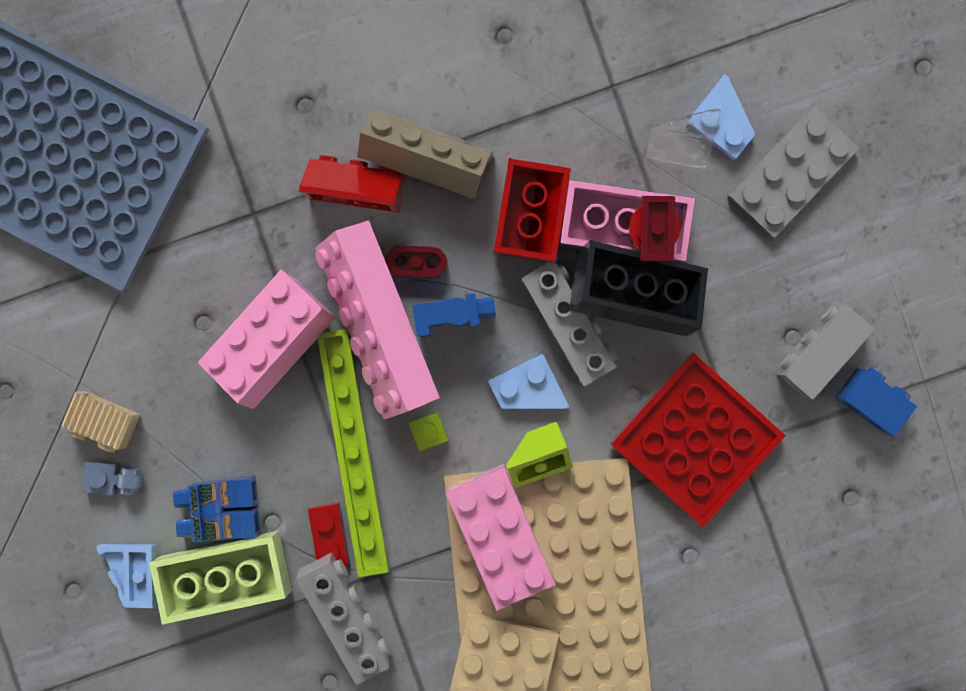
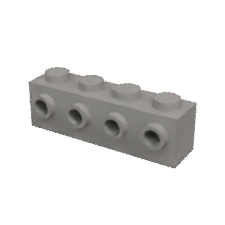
M548 262L522 277L521 282L581 386H586L615 369L616 366L613 361L617 357L608 343L603 345L599 339L598 334L601 333V329L593 316L587 318L586 314L569 310L572 290L566 281L571 278L562 263L557 265L555 262Z
M331 552L300 568L296 581L354 683L358 685L389 669L392 650L388 641L385 638L380 639L376 632L378 627L372 613H366L361 605L363 599L358 588L355 585L350 586L346 578L348 572L341 559L336 561Z

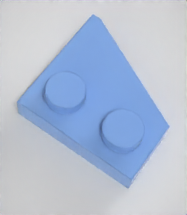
M725 74L686 122V124L733 161L755 135L728 76Z
M543 354L488 380L501 409H566L569 407Z
M157 544L97 545L98 554L104 555L111 569L107 573L112 583L118 589V596L124 608L157 607L158 603L149 566L151 561L158 558Z

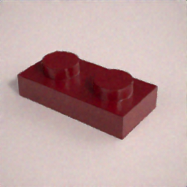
M642 196L640 262L674 261L675 196Z

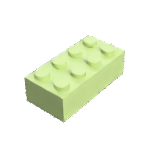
M280 531L261 534L254 539L242 538L162 555L149 563L162 625L285 599L292 591Z

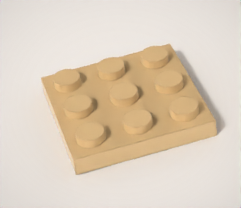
M468 611L450 691H546L559 633Z

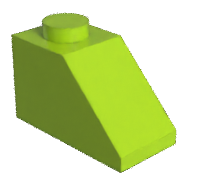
M557 422L527 432L507 462L506 466L514 488L573 468L568 447Z

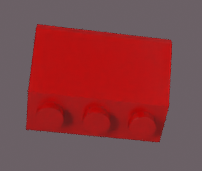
M319 155V160L309 159L299 186V192L309 200L394 213L400 212L405 179L403 173L381 165L380 169L370 168L367 162L350 160L349 164L337 163V158L326 155Z
M512 158L508 159L493 255L523 260L556 262L571 168Z

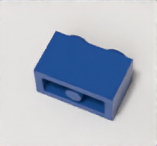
M871 367L868 370L857 368L835 398L883 434L895 437L917 406L909 401L911 396L906 391L897 386L892 388L884 382L886 377L879 371Z

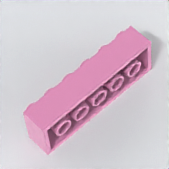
M369 220L334 231L315 247L316 260L320 268L325 271L328 279L327 287L329 293L337 301L340 309L339 318L349 331L351 348L354 354L359 356L363 367V378L370 385L374 394L373 402L376 410L382 414L383 419H387L439 399L440 397Z

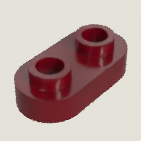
M395 246L388 251L385 258L389 271L398 277L437 278L447 268V257L444 252L437 247ZM400 256L407 258V264L404 267H398L396 264V260ZM431 257L438 260V265L433 269L428 268L426 264L427 260Z

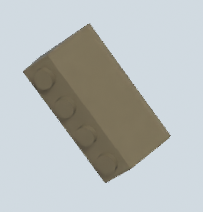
M371 110L360 132L357 157L475 199L494 151L382 110Z

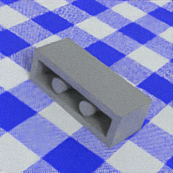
M847 304L837 305L836 307L831 306L822 315V324L816 330L811 329L801 339L800 343L802 346L795 354L793 352L788 354L780 363L782 369L777 375L804 399L813 400L875 330Z

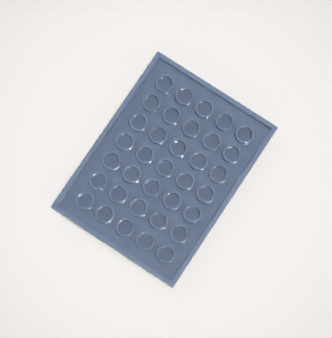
M0 21V229L122 292H126L210 129Z

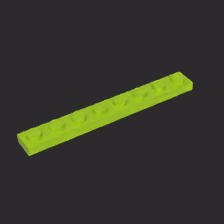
M348 329L322 333L318 337V344L358 577L388 573L390 568L353 350L350 344L351 338Z

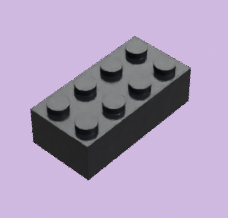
M590 240L577 251L569 310L686 337L702 329L708 268L675 260L673 262H640V252Z

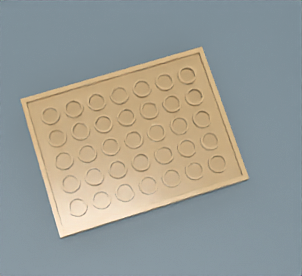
M625 457L572 462L573 468L515 488L551 571L555 586L497 611L446 495L460 641L468 611L556 631L559 633V638L546 691H651L629 464ZM486 471L444 475L445 491L453 485Z

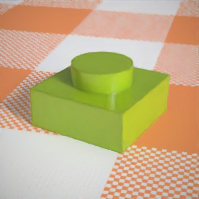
M438 412L409 422L420 452L449 441Z

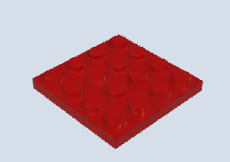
M691 352L611 441L610 445L699 525L704 527L786 435L695 353Z

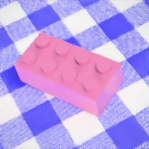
M569 180L559 247L580 249L588 241L592 240L640 252V249L632 243L628 229L632 215L642 206V196L675 195ZM675 196V213L680 222V235L674 244L675 261H686L695 198Z
M281 269L198 363L238 404L255 409L333 322L336 316L298 280Z
M504 464L447 488V498L496 611L555 586L551 571Z

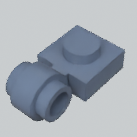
M87 461L84 468L82 492L115 495L117 494V488H120L119 493L139 494V489L142 488L143 475L140 474L141 469L129 467L121 468V473L119 474L120 463Z

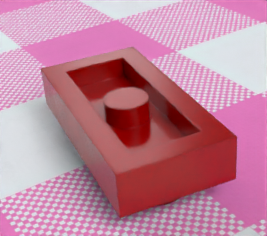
M340 503L309 507L308 515L316 560L332 552L336 561L341 559L344 565H348L350 560Z

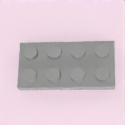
M814 106L729 194L728 198L763 232L773 239L859 150V147Z

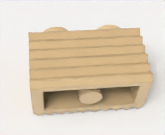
M77 391L73 396L61 426L70 430L69 435L76 439L87 440V438L98 442L97 447L100 449L115 452V450L127 448L140 414L89 392Z

